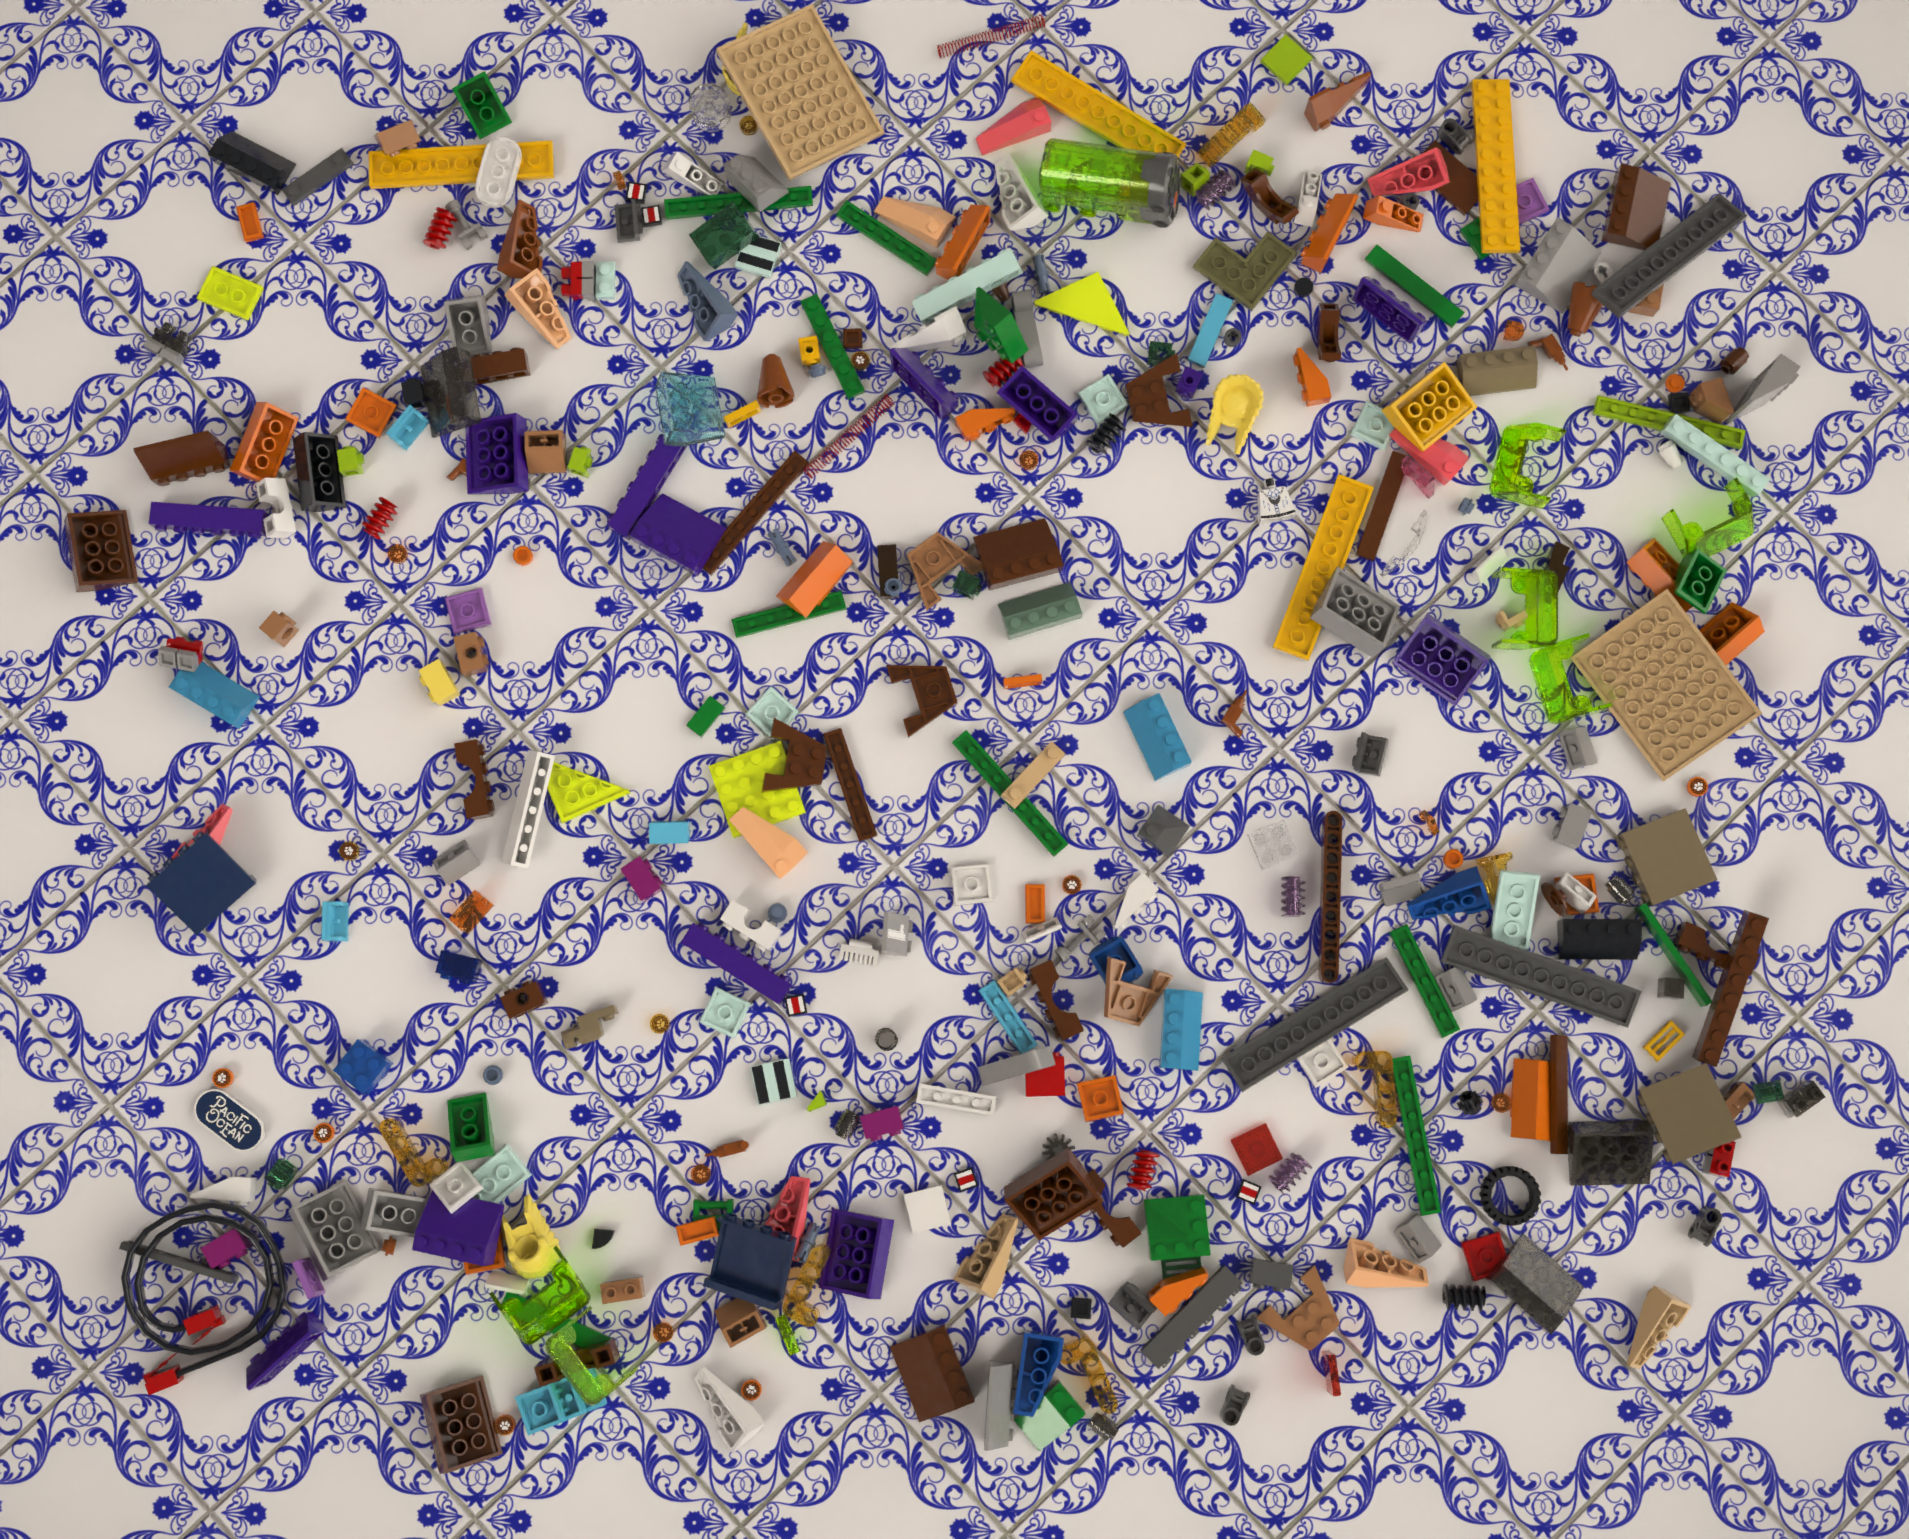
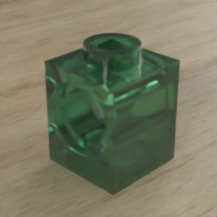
M1150 341L1147 365L1156 366L1174 355L1175 350H1172L1173 343ZM1162 351L1166 354V356L1159 357L1157 353Z
M960 570L952 586V591L973 600L975 595L979 596L983 586L980 585V578Z
M1780 1079L1753 1084L1757 1104L1785 1099Z
M279 1158L264 1178L269 1181L267 1184L275 1190L286 1189L299 1172V1169L285 1158Z

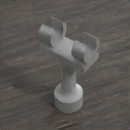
M455 199L447 203L445 209L455 215L465 230L458 235V238L466 250H469L473 246L468 238L478 233L483 241L488 236L480 223L472 227L469 225L460 211L462 208L461 204Z
M1090 914L1078 923L1083 933L1066 947L1059 946L1055 950V953L1062 962L1065 963L1070 958V952L1089 938L1095 945L1106 936L1103 930L1093 936L1086 928L1094 921Z

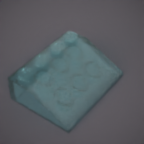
M660 372L655 390L664 445L683 447L724 438L725 431L715 377Z

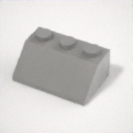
M736 155L723 164L726 179L759 212L789 193L755 157Z

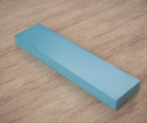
M1216 293L1188 357V362L1205 368L1233 303L1232 299Z
M995 980L978 990L1020 1054L1026 1053L1038 1045Z

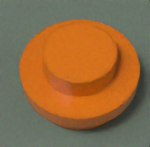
M1672 374L1666 379L1665 386L1668 391L1678 393L1684 388L1685 381L1682 376Z

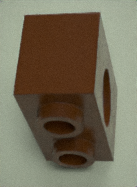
M533 980L523 983L520 989L515 990V988L505 991L504 996L500 997L508 1018L512 1020L548 1004L540 983L537 981L533 982ZM525 993L528 996V1000L525 1004H521L519 997Z

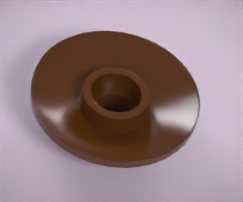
M1543 883L1541 891L1550 907L1560 916L1565 917L1568 915V907L1565 901L1567 896L1561 889L1557 890L1549 883Z

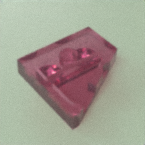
M1408 455L1402 459V471L1411 478L1429 499L1434 494L1435 478Z

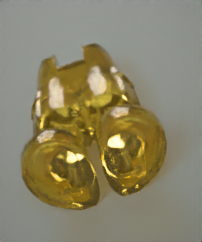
M1512 852L1476 859L1478 866L1485 870L1488 877L1484 881L1493 905L1495 904L1499 876H1496L1494 872V862L1498 873L1500 870H1507V862L1513 858Z

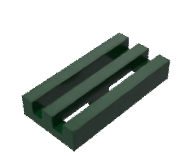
M1201 1256L1161 1260L1163 1279L1182 1274H1166V1271L1201 1268ZM1197 1261V1264L1165 1266L1167 1262Z

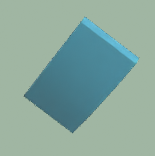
M595 1368L576 1372L560 1381L538 1387L515 1397L528 1435L607 1404Z

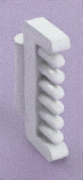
M850 938L849 945L841 944L839 960H843L844 957V961H847L849 956V962L857 963L858 960V963L861 964L863 960V964L866 965L868 959V965L872 964L876 967L879 951L872 949V942Z

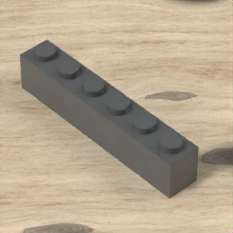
M1223 1264L1140 1349L1141 1352L1158 1369L1161 1366L1165 1368L1172 1360L1170 1357L1175 1352L1178 1354L1186 1346L1184 1344L1188 1338L1193 1339L1200 1332L1198 1328L1203 1323L1207 1325L1214 1316L1212 1314L1217 1309L1220 1311L1228 1303L1226 1299L1230 1295L1234 1297L1241 1290L1240 1285L1242 1282Z

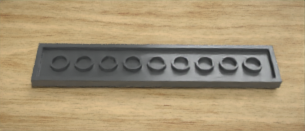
M1720 193L1596 287L1591 295L1618 318L1622 317L1744 222L1747 215Z
M1453 925L1440 960L1442 963L1627 1028L1642 992L1639 989Z
M1386 957L1225 1055L1221 1060L1243 1093L1408 992L1409 989Z

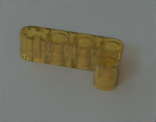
M1251 102L1246 104L1200 148L1197 154L1210 168L1213 167L1251 130L1253 132L1257 131L1266 121L1264 116Z
M1387 1051L1356 1053L1352 1058L1353 1066L1359 1070L1372 1069L1376 1122L1382 1128H1391L1397 1122L1392 1056ZM1380 1054L1386 1057L1384 1065H1380L1377 1061ZM1361 1055L1367 1059L1365 1066H1361L1358 1063V1058ZM1381 1074L1386 1075L1388 1078V1082L1385 1085L1379 1082ZM1383 1094L1389 1097V1102L1386 1105L1382 1104L1380 1100ZM1381 1108H1390V1111H1381ZM1382 1117H1390V1121H1387L1386 1124L1385 1121H1382Z
M385 1119L381 1122L380 1132L413 1186H426L448 1170V1163L443 1158H433L424 1163L399 1120ZM389 1124L394 1125L392 1127V1131H388V1128L390 1127ZM399 1139H402L404 1141V1147L402 1149H399L397 1147V1141ZM410 1155L414 1158L412 1166L407 1164V1158ZM437 1161L441 1164L439 1172H436L433 1168L434 1163ZM419 1172L424 1174V1181L422 1183L417 1181V1174Z
M818 1244L812 1250L782 1307L787 1317L806 1327L814 1326L820 1317L818 1308L806 1302L830 1257L831 1250L826 1244ZM823 1250L824 1256L821 1257L818 1263L815 1262L819 1255L818 1252ZM808 1267H813L816 1270L815 1276L808 1275ZM798 1285H804L807 1288V1292L805 1294L798 1292ZM789 1302H794L797 1305L796 1311H791L788 1308ZM812 1312L815 1320H807L805 1313Z
M1084 1336L1063 1344V1350L1069 1349L1072 1352V1356L1067 1360L1061 1358L1060 1362L1068 1365L1081 1360L1101 1410L1107 1414L1115 1412L1118 1407L1117 1399L1091 1339ZM1083 1341L1090 1343V1349L1086 1352L1079 1349V1345ZM1091 1360L1098 1362L1097 1369L1093 1371L1087 1368V1364ZM1103 1379L1106 1382V1386L1103 1389H1097L1095 1387L1097 1380ZM1106 1393L1108 1399L1114 1401L1111 1403L1112 1407L1103 1406L1105 1399L1102 1394Z

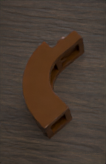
M1254 168L1241 178V182L1253 203L1273 223L1278 224L1281 222L1286 224L1299 213L1297 207L1282 200L1275 193L1264 172Z
M1319 303L1317 350L1319 360L1326 362L1341 360V350L1338 342L1340 316L1338 303Z

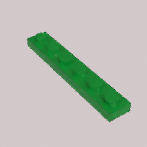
M815 294L800 301L847 399L850 400L865 393V389L818 295Z

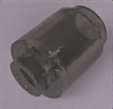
M1615 875L1605 884L1607 891L1619 904L1622 902L1626 904L1634 897L1632 895L1634 890L1622 877L1619 878Z
M848 1109L844 1113L842 1112L834 1127L837 1131L835 1134L845 1140L847 1136L851 1138L859 1123L860 1115Z
M1095 1412L1088 1423L1091 1430L1106 1441L1109 1438L1113 1440L1118 1432L1116 1428L1118 1424L1103 1413Z

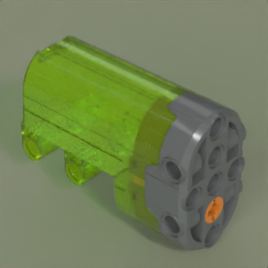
M1050 138L1045 144L1039 170V187L1043 206L1051 212H1059L1061 205L1078 207L1080 214L1086 217H1095L1097 210L1115 212L1120 220L1167 228L1173 223L1178 211L1180 194V166L1177 162L1178 157L1170 152L1157 153Z

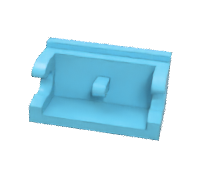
M409 405L386 434L391 440L407 451L430 422L424 415Z
M651 821L649 823V844L689 843L690 821Z
M322 902V941H348V902Z

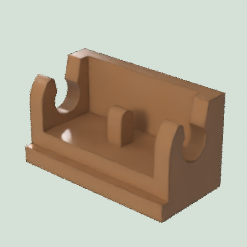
M1737 1082L1723 1098L1733 1120L1756 1097V1094L1744 1082Z

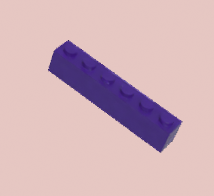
M667 430L658 436L656 440L657 445L654 450L651 449L649 451L644 466L641 465L639 467L634 482L631 481L627 487L628 492L625 497L620 498L617 503V510L615 513H611L607 520L609 529L627 540L631 539L629 535L636 523L650 508L687 448L685 440Z
M151 502L148 524L160 532H166L167 529H171L177 533L192 531L195 534H204V532H211L212 535L217 536L227 533L233 537L248 535L251 538H260V536H266L263 519L268 517L269 514L262 509Z
M699 922L698 925L692 923L681 941L682 944L781 1005L793 986L789 983L791 979L783 974H780V976L775 975L772 967L765 963L763 966L756 963L758 960L756 957L749 953L745 956L740 952L741 948L734 943H731L729 946L724 942L726 938L718 933L710 934L707 932L709 928Z

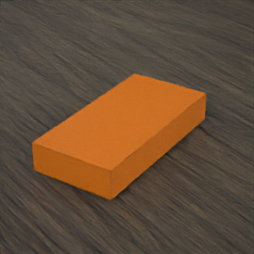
M251 202L237 206L236 209L244 241L248 243L264 238L256 204Z
M1042 674L1003 678L1004 688L1041 685Z
M1025 884L1026 923L1045 922V884Z
M715 1216L676 1226L680 1246L719 1236Z

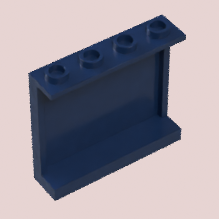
M208 830L204 833L200 831L192 839L194 842L190 846L185 844L177 852L179 855L174 860L169 858L162 865L164 868L159 873L154 871L147 878L149 881L146 885L196 935L254 886L257 881L252 874L249 875L209 835Z
M726 1213L718 1217L717 1221L721 1222L717 1246L710 1276L704 1279L703 1286L773 1311L781 1307L797 1237L791 1236L787 1231L773 1230V1227L769 1225L755 1224V1221L751 1219L737 1218V1215L733 1213Z

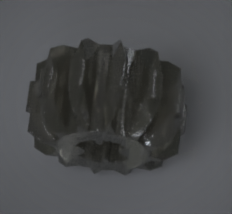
M1054 1134L1055 1141L1047 1137L1046 1139L1050 1146L1047 1144L1042 1145V1147L1048 1148V1151L1042 1152V1155L1049 1154L1050 1156L1045 1161L1055 1156L1056 1152H1053V1148L1058 1147V1145H1062L1061 1149L1064 1150L1066 1148L1070 1150L1075 1149L1074 1145L1067 1146L1072 1140L1069 1138L1066 1142H1063L1064 1134L1061 1135L1060 1140H1058L1057 1134Z

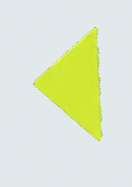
M1099 272L1034 301L1036 307H1042L1051 312L1066 315L1111 332L1123 334L1126 337L1130 334Z
M553 762L547 789L562 823H566L630 794L628 789Z

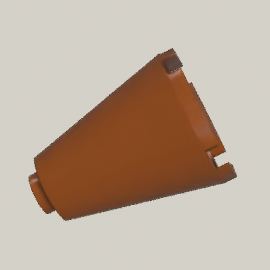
M1574 282L1571 291L1567 329L1570 331L1569 334L1580 337L1581 334H1586L1603 307V304L1591 295L1598 286H1585L1586 283Z
M768 354L762 359L757 401L765 408H769V405H775V408L785 407L793 402L794 391L781 358L775 354Z

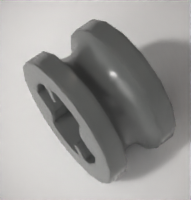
M1408 193L1404 196L1401 205L1416 210L1419 205V197L1414 193ZM1411 199L1415 204L1409 206L1407 205L1408 202L1406 201H1409Z
M1231 328L1226 331L1224 342L1229 347H1236L1240 343L1241 333L1238 329ZM1231 334H1235L1234 337L1237 336V338H1235V341H1230L1231 338L1228 339V337H1230Z

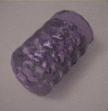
M1219 170L1217 175H1213L1206 184L1201 186V189L1196 190L1195 195L1200 205L1210 210L1208 204L1215 206L1214 199L1218 202L1221 201L1219 194L1225 197V190L1231 192L1230 185L1236 187L1237 183L1228 172Z
M1295 876L1281 877V880L1286 882L1281 884V888L1286 889L1281 892V895L1286 897L1281 900V903L1286 905L1281 907V911L1286 912V914L1281 916L1300 917L1305 915V912L1300 911V908L1306 907V905L1300 903V901L1306 899V897L1300 895V893L1305 892L1306 889L1301 888L1300 885L1305 884L1306 881L1300 880V877Z
M1291 1153L1292 1160L1285 1159L1287 1166L1280 1164L1281 1172L1274 1170L1276 1177L1271 1175L1268 1177L1272 1185L1284 1196L1283 1190L1291 1191L1288 1186L1289 1184L1296 1186L1294 1178L1301 1180L1300 1172L1305 1175L1307 1174L1305 1167L1313 1168L1299 1154Z

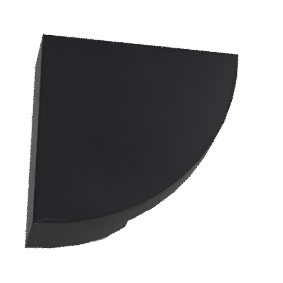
M595 1228L592 1249L601 1248L608 1244L613 1238L615 1230Z

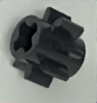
M1465 1091L1458 1097L1460 1102L1457 1105L1464 1115H1474L1482 1109L1480 1104L1483 1103L1480 1095H1477L1476 1091Z

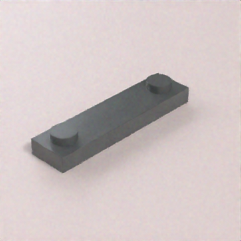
M341 148L284 187L282 191L292 205L295 206L354 164Z

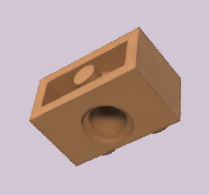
M275 611L259 627L260 630L283 647L299 631L294 626L296 624L295 621L283 612L278 614Z
M476 631L453 637L461 673L467 677L487 672L489 660L487 654L483 652V647H485L483 637ZM471 650H476V655L472 658H469V652Z
M643 1276L600 1284L602 1304L645 1297Z

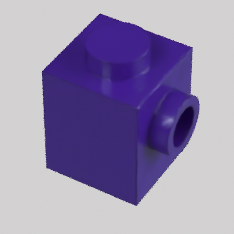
M1186 366L1175 392L1183 398L1192 399L1203 373Z

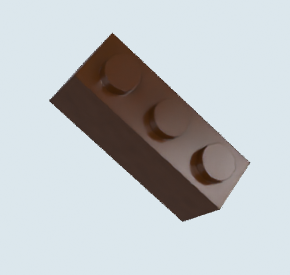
M516 347L506 352L494 351L490 355L478 354L473 356V358H468L471 378L475 385L531 375L528 356L524 348Z

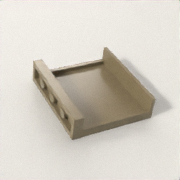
M1686 808L1617 835V845L1620 850H1623L1625 863L1628 868H1631L1633 873V882L1636 886H1639L1641 900L1648 907L1717 880Z
M1707 1063L1638 1091V1101L1641 1107H1646L1648 1113L1645 1116L1650 1125L1654 1124L1656 1132H1654L1655 1138L1658 1143L1663 1144L1665 1148L1662 1151L1667 1162L1671 1161L1672 1165L1741 1138V1134Z

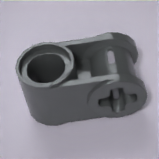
M1452 118L1444 120L1438 130V137L1458 155L1463 153V149L1468 144L1474 142L1473 136ZM1445 127L1449 128L1451 132H1447Z
M1708 1206L1701 1208L1689 1229L1688 1237L1691 1239L1695 1238L1708 1247L1713 1241L1715 1232L1722 1220L1720 1211ZM1712 1211L1714 1217L1711 1221H1708L1707 1213Z
M1251 1315V1318L1241 1322L1239 1320L1235 1321L1247 1352L1255 1356L1262 1354L1265 1344L1255 1315ZM1257 1340L1260 1343V1348L1258 1351L1253 1352L1250 1349V1343Z
M1231 1384L1220 1411L1222 1422L1229 1426H1234L1239 1422L1250 1398V1392L1247 1391L1245 1393L1236 1389L1235 1385ZM1229 1410H1232L1235 1414L1232 1421H1226L1225 1414Z

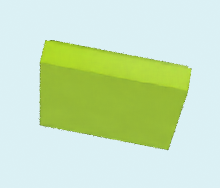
M1285 34L1261 59L1260 63L1288 86L1313 58Z

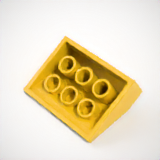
M1443 362L1431 369L1381 409V411L1392 426L1423 452L1473 412L1477 406L1448 365Z

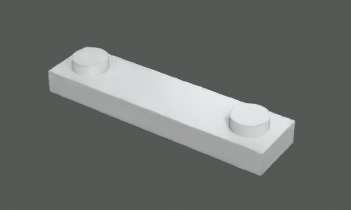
M920 1083L916 1103L990 1116L994 1115L996 1096Z

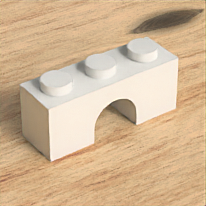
M262 479L256 484L259 502H267L275 510V513L263 519L266 537L288 538L296 532V523L293 518V508L290 503L286 479Z
M732 899L720 918L724 922L722 926L730 931L736 929L740 932L738 936L746 941L752 939L756 942L755 947L763 952L766 949L771 951L783 931L766 920L758 929H749L746 925V918L750 910Z

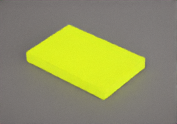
M212 266L196 299L249 321L264 288L261 285Z

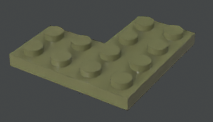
M1267 231L1245 259L1215 237L1194 263L1193 268L1252 312L1297 256V252Z

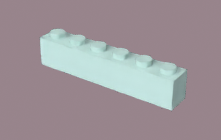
M1011 248L1009 250L1004 249L996 257L983 260L981 265L966 269L964 274L951 277L947 283L936 285L931 289L932 291L916 296L915 300L911 302L920 321L927 325L934 321V318L955 306L959 308L976 299V288L980 287L985 292H989L1023 274V271Z
M1677 414L1671 416L1659 432L1751 497L1759 495L1770 480L1767 476Z

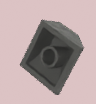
M1158 804L1137 834V837L1169 858L1190 826Z

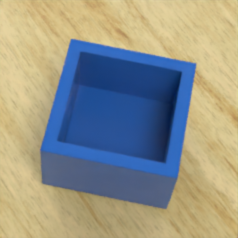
M357 1039L333 1071L362 1094H370L394 1063L365 1040Z

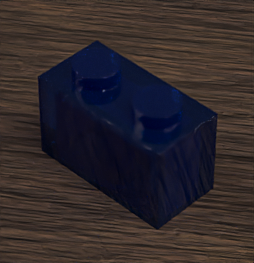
M441 950L435 973L441 974L440 978L452 980V977L459 978V983L470 985L471 982L477 983L483 960Z

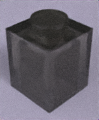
M1658 978L1657 998L1684 999L1685 979Z

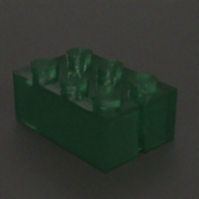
M734 201L689 234L707 263L715 270L760 237L741 208Z

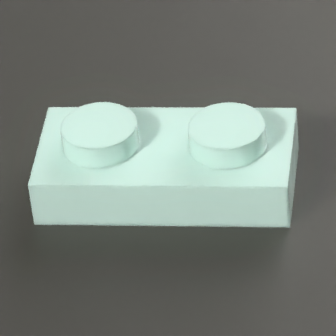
M596 262V300H615V262Z

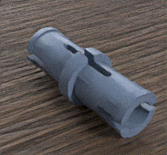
M1035 255L1032 257L1035 267L1034 278L1037 279L1039 294H1046L1051 292L1048 282L1049 272L1046 270L1044 255Z
M778 528L773 529L776 537L771 531L767 535L775 545V551L781 555L786 566H791L792 564L788 558H790L793 564L797 559L790 551V545L784 541Z
M809 1223L804 1237L800 1239L799 1249L794 1256L796 1261L800 1257L798 1261L800 1263H806L811 1249L815 1247L816 1237L821 1230L819 1225L815 1228L816 1223Z

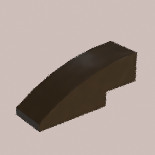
M1557 541L1551 546L1544 570V595L1548 605L1554 602L1570 568L1563 565L1570 547Z
M896 544L878 545L881 600L899 599L900 594L892 597L884 591L887 580L891 578L899 580Z

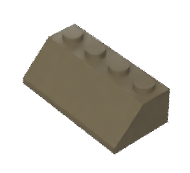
M1535 345L1460 354L1456 360L1459 382L1469 396L1534 389L1537 385L1538 361Z

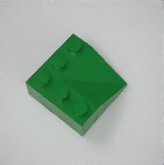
M976 288L974 316L976 336L982 343L985 341L990 350L997 351L1002 360L1006 359L1012 364L1029 350L1016 321L1008 309L982 288Z
M1197 1194L1143 1199L1149 1259L1151 1261L1211 1255L1205 1195Z

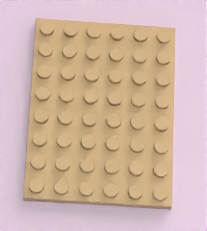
M813 4L716 49V53L789 181L884 135L885 132Z
M1668 589L1570 657L1663 782L1763 714Z

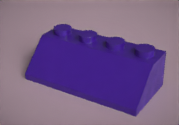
M1023 366L997 392L1001 398L1052 442L1063 436L1077 422L1078 414Z

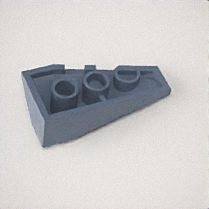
M685 261L677 276L684 295L688 297L690 303L688 306L689 311L694 314L696 320L694 322L695 328L704 341H709L729 329L738 314L731 303L688 261Z

